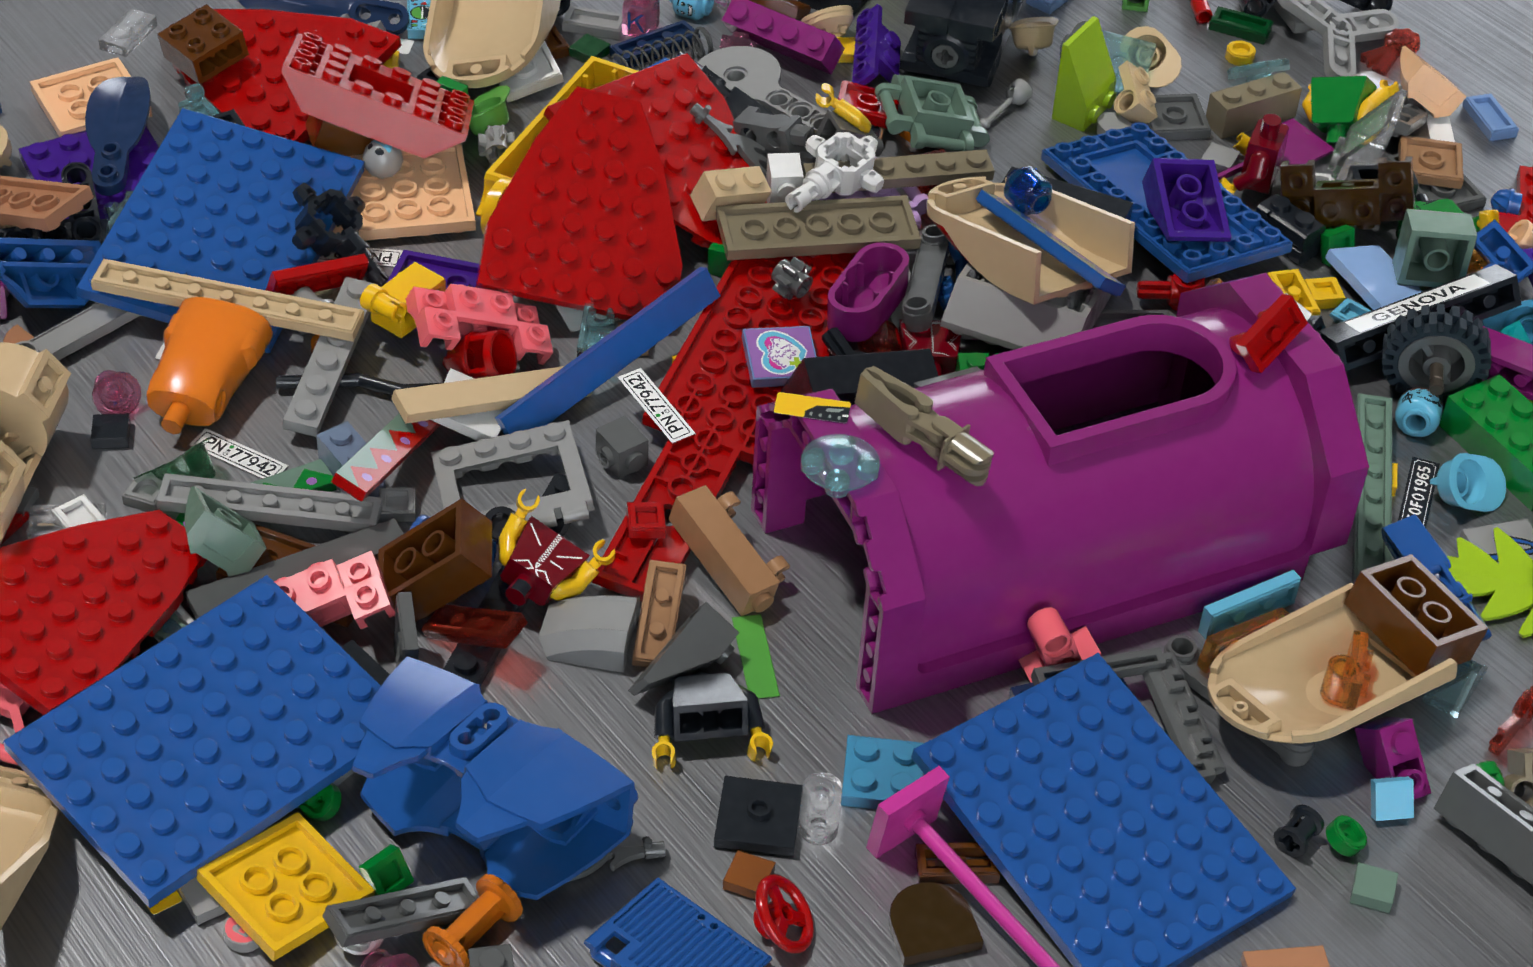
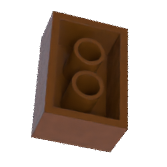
M461 498L380 548L378 563L394 609L398 592H411L416 623L491 578L492 521Z
M1412 554L1360 571L1344 603L1416 676L1449 658L1455 660L1458 663L1457 665L1470 661L1488 630V627Z

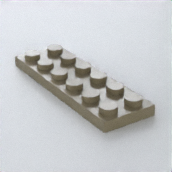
M907 195L814 200L798 213L794 212V208L790 210L786 202L716 206L715 216L727 260L857 253L864 246L873 243H891L904 250L920 249L921 236Z

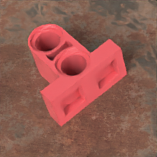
M1049 607L1038 610L1029 618L1027 627L1036 651L1019 659V662L1029 682L1032 683L1031 674L1034 668L1085 660L1096 653L1102 656V653L1086 626L1070 633L1059 612L1055 608Z

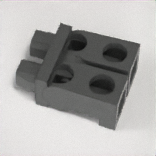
M748 106L733 120L734 131L763 146L765 150L761 155L766 158L767 154L799 153L802 168L804 163H815L816 158L805 148L807 139L815 135L814 127L803 125L800 115H792L791 117L785 114L770 115L760 113L759 107ZM744 128L750 129L746 134L744 133Z

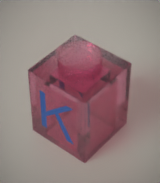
M625 0L622 4V34L637 37L656 30L659 26L660 0Z

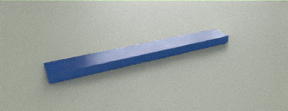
M699 267L497 415L495 419L503 434H511L515 431L528 430L551 423L718 299L720 294L706 267Z

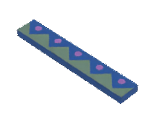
M981 189L976 198L979 204L1099 290L1116 297L1121 296L1126 288L1124 284L1004 199Z

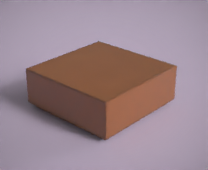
M737 850L724 877L723 889L755 900V893L759 882L764 877L774 874L776 862Z

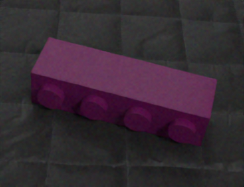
M731 0L721 20L732 34L828 74L833 73L845 49L835 35L749 0Z
M1487 328L1489 338L1491 339V369H1489L1487 379L1500 374L1522 395L1533 401V345Z

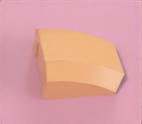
M1402 47L1400 55V80L1405 95L1408 99L1413 98L1428 109L1433 118L1451 116L1467 96L1408 47Z

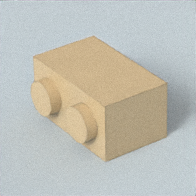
M760 166L704 171L690 196L701 220L708 221L716 220V206L765 203L772 191Z

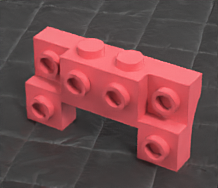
M450 283L446 291L413 287L405 298L407 311L412 315L416 323L420 347H427L433 338L444 339L446 350L452 351L461 337L469 332L505 330L514 342L518 361L523 358L526 352L536 353L538 364L544 365L553 354L548 325L540 324L537 307L514 303L512 293Z
M372 551L338 565L335 564L333 559L317 562L302 572L274 581L320 627L350 614H353L354 620L360 629L368 627L365 618L383 610L386 611L389 618L395 616V609L387 591L381 568Z

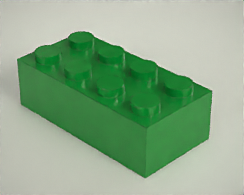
M1500 374L1449 395L1439 426L1469 454L1486 456L1493 459L1504 473L1506 488L1530 511H1533V403Z

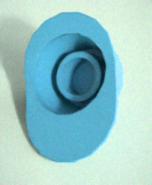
M1459 453L1439 468L1437 477L1430 479V484L1437 486L1441 499L1451 506L1489 512L1500 507L1505 498L1506 481L1504 473L1493 459L1486 456Z

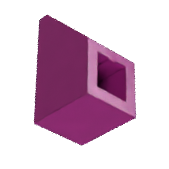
M1386 716L1354 728L1363 763L1375 779L1409 776L1414 780V800L1431 794L1412 718Z

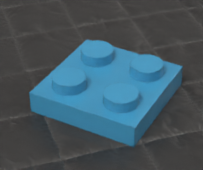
M848 735L841 806L877 810L878 804L922 777L923 772L911 756L913 749L924 743Z

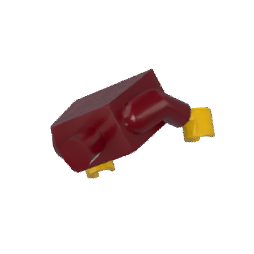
M1266 114L1262 119H1259L1251 137L1244 132L1237 136L1236 140L1238 143L1233 148L1245 156L1241 174L1233 178L1232 184L1225 177L1219 180L1223 187L1231 194H1234L1236 190L1243 191L1245 189L1269 194L1284 158L1289 127L1281 123V118L1278 115Z

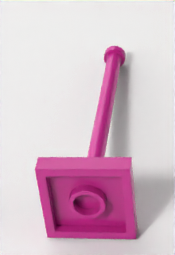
M940 766L878 804L866 846L876 859L914 834H917L1037 967H1060L930 825L937 819L950 778Z

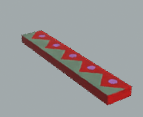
M399 413L336 471L331 482L362 502L441 424L432 420L405 424Z

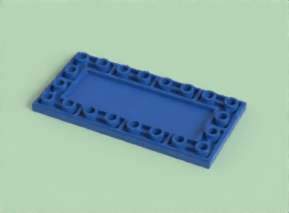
M1136 122L1122 129H1109L1103 134L1083 136L1080 140L1069 143H1057L1054 147L1042 150L1041 160L1068 183L1133 202L1130 221L1135 222L1134 239L1185 283L1291 252L1293 242L1285 237L1278 228L1271 226L1261 218L1259 213L1246 206L1239 197L1226 190L1220 182L1232 237L1230 242L1167 240L1147 208L1142 180L1153 158H1187L1184 153L1177 151L1167 143L1165 138L1157 135L1145 123Z

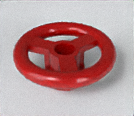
M772 874L764 877L759 882L755 893L756 910L753 918L758 932L764 938L771 939L780 949L793 954L804 952L810 946L814 935L813 918L805 897L794 883L783 876ZM780 889L791 898L797 911L793 910L791 905L784 900ZM768 895L772 901L770 903H768ZM793 924L802 927L801 936L797 941H792L786 937L788 927Z

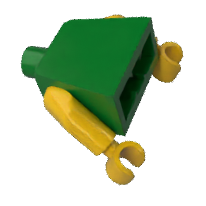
M1367 76L1312 77L1311 84L1308 85L1309 92L1302 102V107L1310 123L1321 132L1327 133L1326 143L1333 148L1344 147L1346 133L1362 132L1366 123L1370 121L1380 106L1386 101L1395 100L1400 96L1399 85L1395 81L1393 85L1388 86L1387 80H1381L1379 83L1380 87L1377 88Z

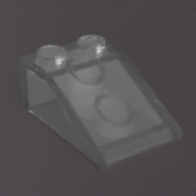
M1399 90L1351 125L1345 137L1339 136L1327 170L1332 171L1329 181L1346 180L1350 165H1378L1379 158L1382 157L1398 123L1407 94L1406 90Z

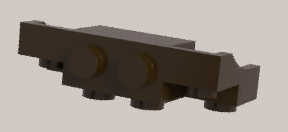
M1406 156L1405 161H1386V157L1379 158L1378 179L1317 181L1316 183L1315 160H1308L1307 164H1289V161H1282L1280 165L1282 196L1287 197L1290 203L1302 211L1311 213L1317 221L1326 226L1325 229H1335L1343 225H1356L1357 229L1363 230L1372 229L1375 225H1380L1381 221H1403L1406 209H1415L1413 156Z

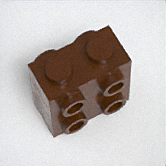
M207 4L157 33L164 58L199 85L249 55L243 31Z

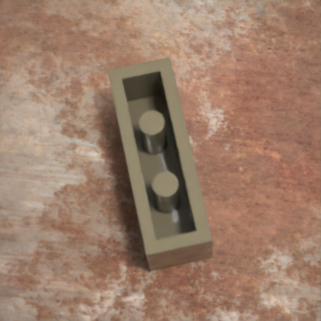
M1284 71L1212 92L1209 97L1206 118L1211 130L1220 139L1254 130L1258 120L1262 119L1266 114H1276L1281 118V121L1296 117L1302 87Z

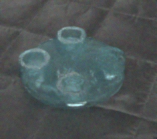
M829 434L816 438L805 447L801 455L800 466L802 472L812 482L825 488L827 495L834 498H842L849 491L862 488L878 478L880 459L876 450L869 443L858 437L847 434Z

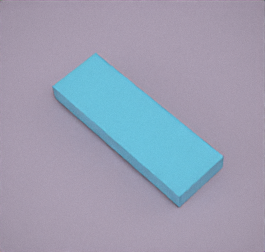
M1291 570L1204 606L1198 632L1205 640L1211 639L1294 604L1301 577L1294 570Z

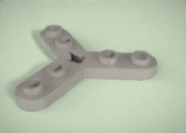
M1277 0L1281 8L1289 11L1303 21L1305 25L1313 28L1323 36L1324 72L1327 77L1352 76L1356 74L1355 43L1392 37L1399 26L1397 17L1385 9L1339 14L1321 0Z

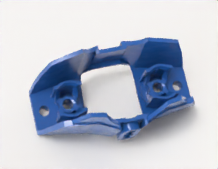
M407 656L387 677L360 719V728L365 732V735L355 757L352 771L367 777L360 796L374 815L394 836L416 831L431 832L447 837L451 833L480 849V856L487 866V874L501 878L516 892L518 897L534 900L540 899L594 865L630 836L634 821L633 807L638 800L634 781L559 728L543 727L522 721L521 719L518 720L510 716L503 705L488 703L482 695L479 684Z

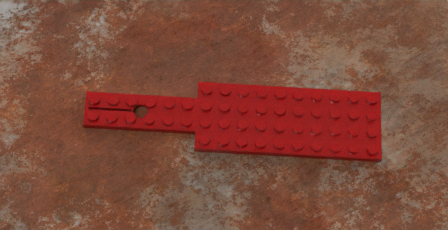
M857 253L743 259L730 262L716 287L720 297L703 309L658 388L696 434L675 443H671L668 439L633 502H663L665 512L667 509L672 510L676 497L705 485L715 498L718 499L738 461L754 463L757 406L775 402L777 394L781 392L784 386L752 388L742 342V330L750 328L810 326L816 356H830L831 352L822 340V335L828 331V292ZM793 257H796L812 268L808 275L813 278V283L803 297L796 298L793 295V298L789 301L772 289L776 282L771 279V275L780 261L787 259L791 262ZM645 411L642 424L661 431ZM625 516L603 557H607L615 549V559L609 565H600L597 569L599 573L592 580V583L625 596L639 597L642 602L649 561L657 560L684 564L691 549L674 526H666L665 538H658V540L657 538H628L627 517Z

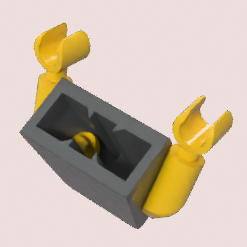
M823 83L821 89L829 96L821 97L816 93V102L820 107L827 108L831 106L834 110H827L815 135L825 140H828L837 132H849L859 139L870 135L878 141L875 156H880L883 151V142L880 138H877L871 129V122L859 109L846 100L835 98L833 87L830 84Z

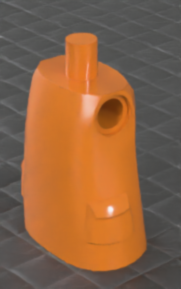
M191 297L181 303L177 313L172 316L167 328L164 330L165 348L146 394L148 406L156 414L164 417L161 422L162 428L168 433L179 434L185 424L210 426L220 419L233 394L243 383L252 368L257 365V362L261 359L265 349L272 340L273 331L264 316L245 306L213 298Z

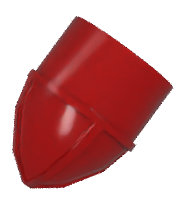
M505 330L473 331L461 337L452 351H447L446 356L443 358V365L448 372L452 368L474 379L515 373L517 366L516 348L511 336Z

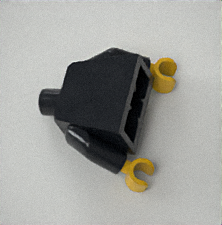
M698 671L691 676L676 678L674 690L668 691L655 706L654 738L658 739V742L652 747V760L655 769H657V759L662 755L670 757L671 769L675 767V748L670 743V739L673 738L675 742L748 735V732H751L752 737L749 742L747 756L751 761H755L757 756L756 747H761L765 750L766 757L769 759L773 740L768 734L762 732L765 724L756 694L737 685L728 673L708 674Z

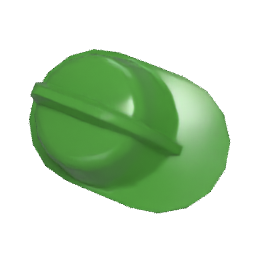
M507 85L498 86L474 99L469 129L475 136L484 134L488 125L505 126L509 122L510 117L506 99L510 93V87Z

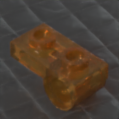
M1354 630L1347 655H1335L1329 659L1320 688L1321 696L1328 703L1339 706V708L1354 710L1359 696L1366 698L1371 675L1364 674V672H1369L1374 650L1367 649L1369 633Z

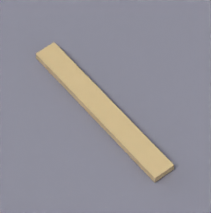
M103 259L91 280L92 290L175 307H180L185 299L191 297H206L227 301L256 311L264 316L271 326L354 342L364 320V310L108 259Z

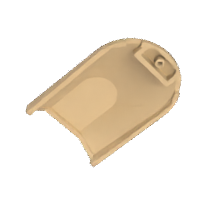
M1349 583L1227 646L1211 664L1207 689L1215 710L1227 722L1239 730L1274 742L1311 743L1339 735L1456 679L1458 663L1449 658L1416 676L1344 604L1354 585Z

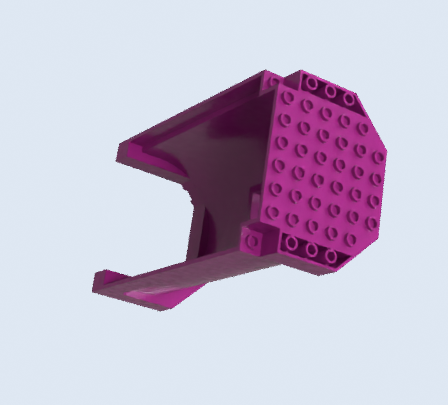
M1267 273L1217 283L1181 293L1176 316H1138L986 357L984 370L915 388L933 399L932 409L939 416L949 418L962 428L970 424L969 434L994 451L987 481L982 486H975L947 466L938 471V461L929 456L920 444L914 441L907 445L901 444L856 404L850 407L847 423L774 413L775 402L757 406L751 511L764 533L767 534L804 523L806 500L830 493L853 530L855 542L864 546L869 567H866L863 571L866 581V593L856 689L871 714L1022 668L1019 659L1036 651L1027 622L1040 609L1055 608L1070 633L1086 626L1097 645L1203 612L1206 605L1291 570H1294L1301 577L1300 581H1302L1310 555L1347 544L1368 474L1369 464L1345 367L1340 357L1330 349L1321 335L1309 323L1262 373L1252 372L1244 358L1236 354L1229 344L1230 337L1247 332L1257 321V314L1268 309L1281 294H1284L1282 289L1272 281ZM833 389L802 394L804 396L840 401ZM1154 402L1160 404V407L1064 434L1056 435L1054 433V430L1139 406Z

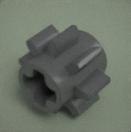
M793 257L791 262L787 259L780 261L771 275V279L776 282L772 289L789 301L793 298V295L796 298L803 297L813 283V278L808 275L812 268L796 257Z

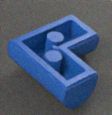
M1493 220L1477 232L1474 249L1488 263L1483 269L1497 264L1516 274L1518 283L1533 273V261L1496 220Z

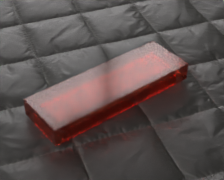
M446 604L433 614L421 630L426 638L431 640L507 649L528 622L524 615L519 612Z

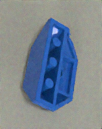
M0 237V282L25 308H83L89 300L78 297L76 287L99 250L101 243L100 241Z

